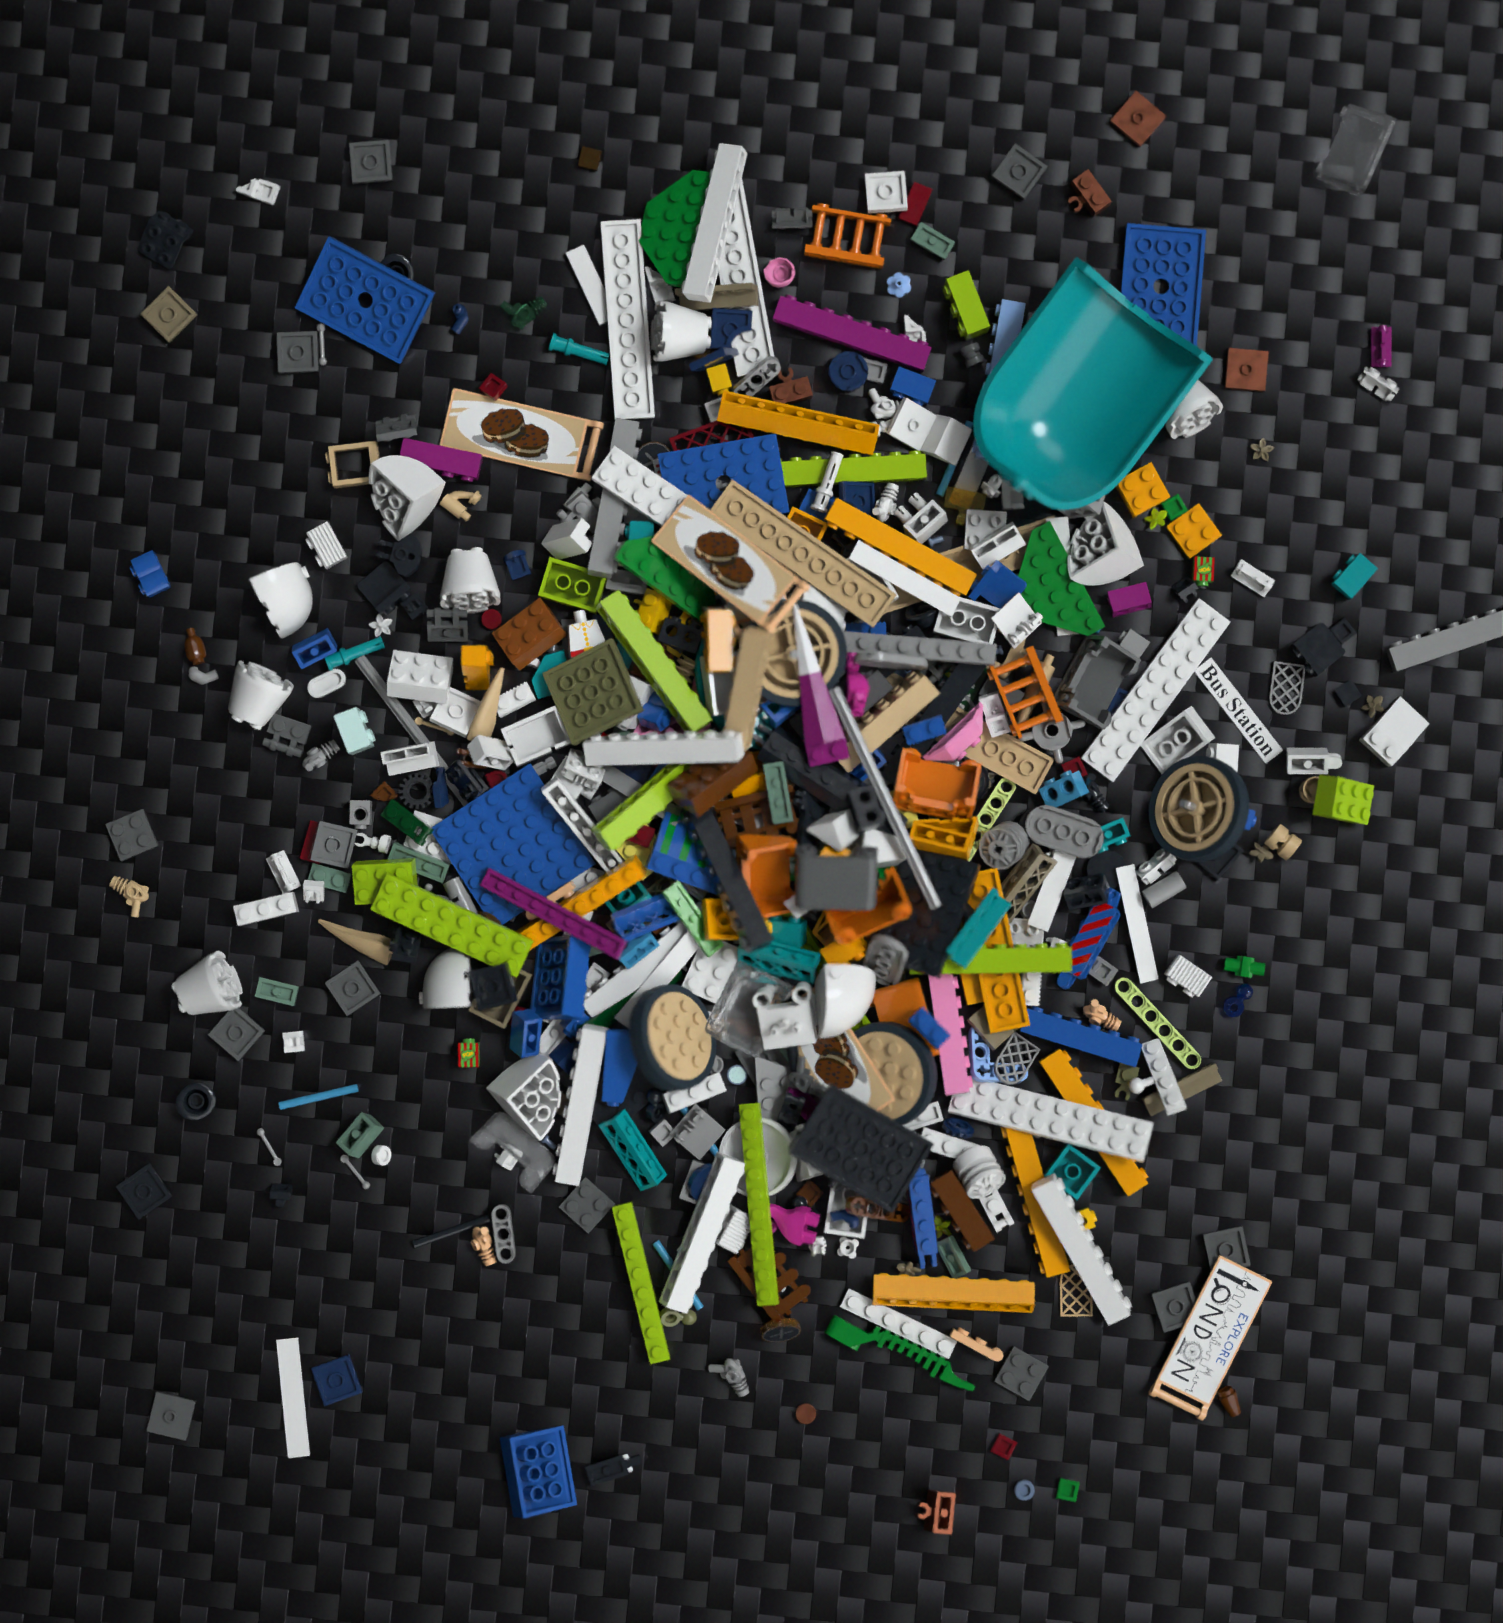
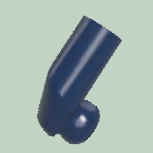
M455 304L452 310L455 314L456 322L451 330L459 335L467 324L469 317L463 305Z
M845 1209L830 1212L832 1222L844 1220L849 1224L850 1228H856L859 1225L858 1216L847 1213Z

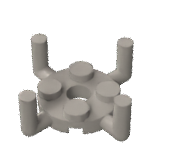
M1041 701L1040 705L1043 708V713H1046L1049 706L1047 702L1043 703ZM1061 713L1063 717L1062 722L1056 724L1054 720H1047L1033 726L1031 732L1023 733L1022 738L1018 740L1024 742L1034 739L1036 744L1042 749L1053 751L1054 763L1059 765L1063 762L1061 748L1069 742L1072 730L1081 729L1085 726L1084 720L1070 722L1069 718ZM1049 725L1057 727L1058 733L1055 736L1047 734L1046 729Z

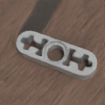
M774 356L766 357L734 385L732 392L738 393L740 389L742 391L745 390V395L747 396L755 395L780 372L779 360ZM769 363H770L771 365L774 364L775 369H772V368H769V369H768V365H767V364H769ZM754 375H760L762 381L754 384L751 382V378Z

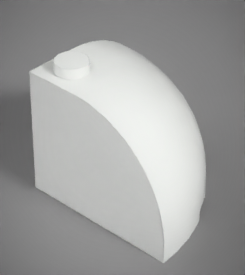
M392 455L379 458L371 463L369 470V484H372L373 494H371L373 504L376 510H380L385 519L382 521L397 541L413 532L428 517L437 504L446 483L427 465L406 456Z
M1103 502L1100 515L1084 517L1086 520L1080 529H1076L1070 543L1072 544L1070 555H1068L1067 563L1070 579L1079 584H1108L1120 580L1144 566L1139 549L1130 530L1119 514L1106 502Z
M298 562L274 568L250 579L260 602L268 608L269 611L266 614L272 625L276 626V632L281 638H285L301 628L312 608V591L307 580L310 575L306 567H301Z
M450 948L439 954L431 962L425 974L423 992H419V1002L423 1004V1008L466 1007L472 1005V983L469 976V971H471L470 956Z
M825 964L815 981L819 1038L840 1035L860 1022L869 1009L874 997L876 986L874 971L867 967L850 964Z
M535 1055L523 1058L504 1070L486 1087L511 1118L537 1140L541 1141L552 1127L557 1107H560L561 1091L559 1090L558 1080L560 1078L557 1069L549 1057Z

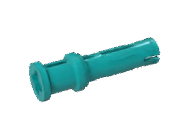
M553 333L549 346L550 351L557 350L563 352L566 356L573 354L607 365L610 353L574 343L573 339H564L558 337L555 333Z
M381 636L346 650L345 648H340L338 652L325 657L329 671H332L334 667L342 664L348 665L350 660L382 648L384 649L385 646Z

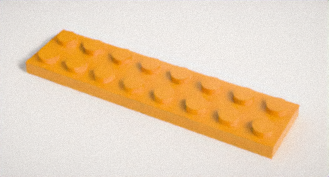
M997 868L979 871L968 901L974 912L992 888L998 890L999 896L1004 899ZM1007 913L984 943L987 948H995L994 944H1007V948H1014ZM978 973L990 1033L1030 1026L1020 973Z

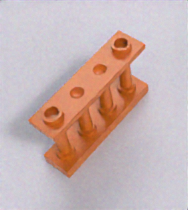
M817 203V206L813 205L812 213H817L813 242H810V245L806 244L805 256L879 269L883 268L884 258L881 257L879 251L884 225L890 226L891 219L887 218V215L877 213L876 216L833 209L823 203ZM825 215L837 217L833 243L830 248L822 247V244H820ZM845 219L857 220L852 249L849 252L841 250L842 248L840 247ZM864 222L876 224L872 251L869 255L861 254L860 251Z
M1033 646L1025 649L1026 654L1023 655L1024 657L995 669L994 666H989V669L986 670L990 681H995L1012 722L1009 725L1013 737L1017 735L1018 739L1022 738L1021 731L1047 720H1054L1056 724L1063 721ZM1026 664L1032 665L1034 672L1030 676L1004 687L1001 686L998 678L999 675ZM1034 682L1035 684L1039 683L1042 689L1039 691V694L1009 705L1005 694ZM1041 701L1043 703L1047 702L1049 709L1046 710V713L1017 724L1013 715L1014 712Z

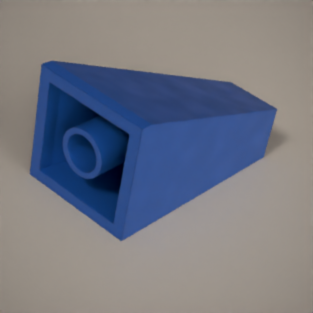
M609 1028L606 1033L602 1101L607 1102L608 1106H619V1103L624 1102L638 1066L632 1051L629 1030Z

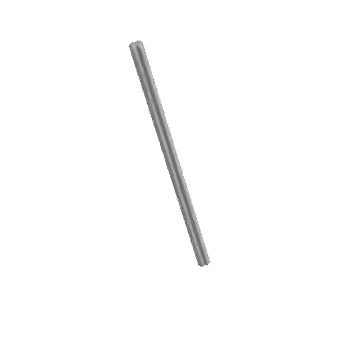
M365 655L358 657L355 663L415 743L430 742L396 697L387 696V684ZM437 752L439 766L437 767H445L446 771L449 767ZM446 774V782L463 806L467 805V800L460 796L459 790L454 784L449 782Z
M839 687L831 689L829 694L925 899L930 909H935L941 905V902Z

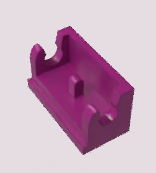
M1146 582L1107 592L1112 618L1151 608L1152 601Z

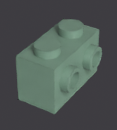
M361 1112L336 1143L349 1156L360 1158L384 1127L372 1115Z

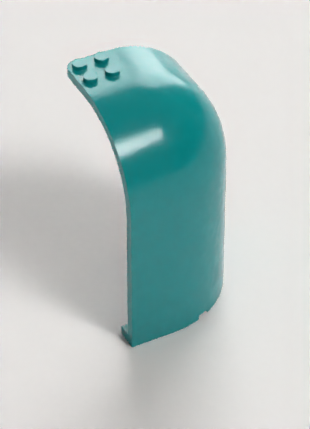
M1076 257L987 377L979 394L974 413V435L977 446L985 460L1000 472L998 476L1007 483L1011 480L1009 485L1017 491L1023 489L1021 493L1030 500L1034 497L1046 506L1063 510L1086 506L1109 493L1124 479L1213 359L1196 345L1162 323L1152 319L1148 313L1136 304L1128 301L1121 292L1114 288L1091 266Z

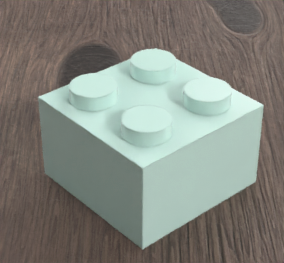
M355 707L334 715L349 754L354 755L374 747L373 742L376 739L373 731L370 728L367 729L366 723L369 721L365 711Z

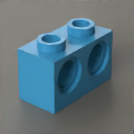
M1071 770L1060 774L1061 779L1057 781L1055 778L1043 782L1045 786L1038 789L1045 805L1053 807L1063 805L1089 792L1080 771L1072 773ZM1069 781L1073 784V789L1069 786ZM1053 789L1056 790L1057 796L1053 794Z
M629 929V930H628L627 932H625L624 934L626 935V934H628V933H630V932H633V930H632V929ZM649 932L628 941L619 959L629 970L659 947L660 944L652 933Z

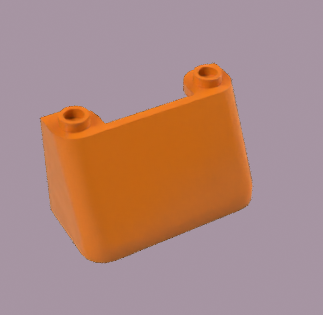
M903 748L892 798L896 809L950 820L952 818L970 819L975 807L982 763L969 759L962 762L960 766L921 759V754L915 748Z
M737 835L736 862L763 918L791 913L784 902L795 895V892L790 888V857L795 855L796 841L789 836Z
M894 866L884 870L886 873L884 880L882 878L878 880L880 886L877 887L876 907L874 909H824L838 943L850 944L854 940L905 919L910 915L912 908L903 883Z
M918 977L899 982L895 985L892 984L875 989L870 1007H875L879 1022H894L909 1027L926 1042L933 1056L940 1055L939 1048L936 1050L908 1021L922 1007H925V1010H927Z

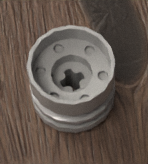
M1012 821L1001 822L986 832L980 839V856L991 868L1007 869L1019 861L1029 849V836L1018 823Z

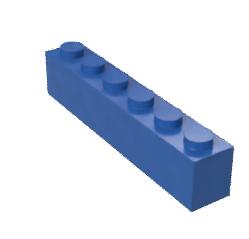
M1032 1006L1031 1009L1027 1008L1030 1026L1021 1027V1032L1136 1067L1143 1045L1139 1043L1140 1039L1131 1036L1124 1039L1119 1037V1032L1109 1030L1108 1033L1100 1031L1101 1027L1089 1024V1027L1081 1025L1082 1021L1070 1018V1021L1062 1019L1063 1015L1051 1012L1050 1015L1043 1013L1044 1009Z

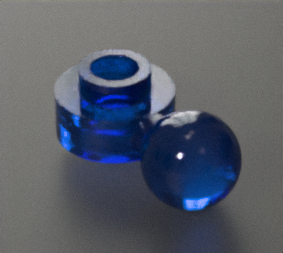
M1249 984L1240 985L1237 990V997L1232 996L1225 1000L1223 1007L1228 1016L1238 1017L1243 1013V1001L1250 999L1253 995V988ZM1236 1004L1238 1006L1237 1010L1232 1011L1230 1009L1231 1005Z

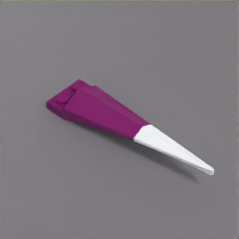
M794 604L805 746L810 767L848 759L850 755L846 737L798 607Z

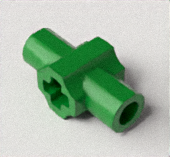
M1237 956V959L1225 957L1224 970L1235 972V976L1252 978V975L1264 976L1265 963L1254 962L1255 958Z

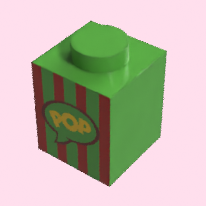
M1195 556L1192 559L1191 579L1196 582L1197 586H1208V583L1214 581L1215 557Z
M463 1039V1043H458V1067H479L480 1043L475 1042V1039Z

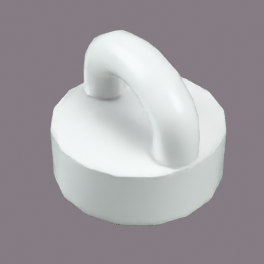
M376 1145L371 1154L372 1162L382 1166L388 1164L391 1159L389 1147Z

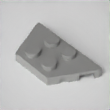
M754 1055L757 1103L761 1104V1115L764 1118L777 1122L786 1096V1090L789 1087V1074L792 1072L788 1066H783L778 1062L769 1061L761 1058L759 1055Z

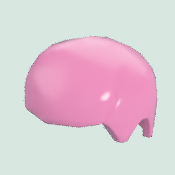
M780 257L770 260L763 271L765 279L772 286L778 288L788 286L795 276L793 264L788 259Z

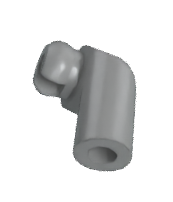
M193 666L188 671L189 678L201 685L219 679L216 670L203 673L199 671L198 667Z

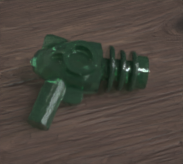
M540 296L539 298L536 297L537 302L532 300L534 304L529 301L530 306L526 303L522 306L520 303L512 306L504 300L500 307L512 315V325L518 326L522 330L529 322L536 318L535 313L539 315L538 310L542 312L540 308L545 310V307L548 305Z

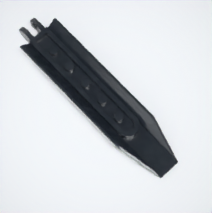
M762 724L757 726L761 733L769 737L767 742L758 735L753 734L752 741L762 747L756 759L764 764L783 761L788 780L837 812L850 809L846 798L849 791L868 786V784L853 774L848 773L834 762L810 767L805 743L780 726L776 727L773 732ZM859 796V800L862 803L869 802L866 796ZM877 801V802H878V805H879V808H880V809H881V808L883 809V807H882L880 801ZM898 811L902 819V822L905 826L908 819L900 811ZM885 813L886 820H884V824L882 827L874 830L896 836ZM865 815L867 821H875L873 815Z

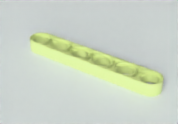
M1002 778L977 815L979 822L977 832L980 833L981 838L991 829L1015 791L1016 784L1006 778ZM1004 782L1010 783L1012 790L1004 792L1001 789V784ZM994 798L1001 801V807L998 809L993 808L990 804V801ZM988 815L991 818V823L988 825L982 824L980 817ZM980 840L974 841L969 862L979 848Z
M1128 978L1116 980L1114 984L1116 993L1179 1061L1189 1069L1199 1067L1201 1064L1200 1055ZM1119 982H1128V991L1120 992L1118 989ZM1136 995L1140 996L1143 1000L1142 1005L1139 1007L1133 1006L1131 1002L1132 998ZM1149 1010H1153L1156 1013V1019L1153 1022H1149L1145 1018V1014ZM1167 1025L1170 1028V1033L1167 1036H1161L1159 1033L1160 1026ZM1179 1039L1183 1042L1184 1046L1182 1050L1175 1051L1172 1045L1175 1040ZM1190 1054H1194L1197 1057V1063L1193 1066L1188 1065L1186 1062V1058Z

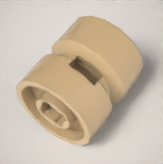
M1319 777L1307 778L1300 784L1299 794L1304 801L1315 803Z
M1279 823L1267 837L1264 844L1271 850L1276 849L1277 854L1287 861L1300 846L1302 840L1294 834L1290 835L1289 830Z

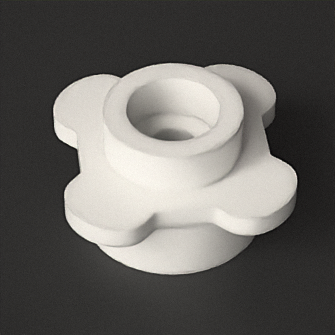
M845 1236L841 1237L839 1240L840 1247L837 1249L838 1255L849 1256L851 1259L855 1258L856 1247L859 1245L858 1240H850Z

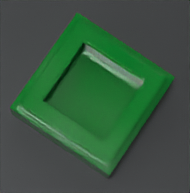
M1179 494L1161 503L1163 510L1167 511V517L1170 521L1188 511Z
M1059 1478L1056 1498L1076 1502L1080 1482Z

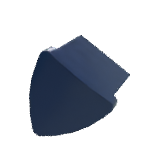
M525 550L512 551L503 557V562H506L513 581L531 575L525 557L527 555Z

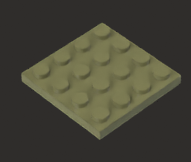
M612 638L542 673L571 744L574 746L644 711L616 642Z

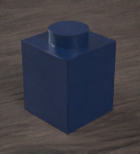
M564 1038L548 1056L569 1075L572 1067L576 1068L577 1060H573L575 1048H579V1045L575 1041L570 1043Z

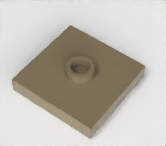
M169 286L141 313L169 343L197 316Z
M985 1004L967 1019L968 1023L992 1051L1018 1029L990 1033Z

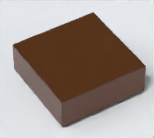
M809 1179L796 1194L805 1197L807 1204L812 1207L824 1192Z

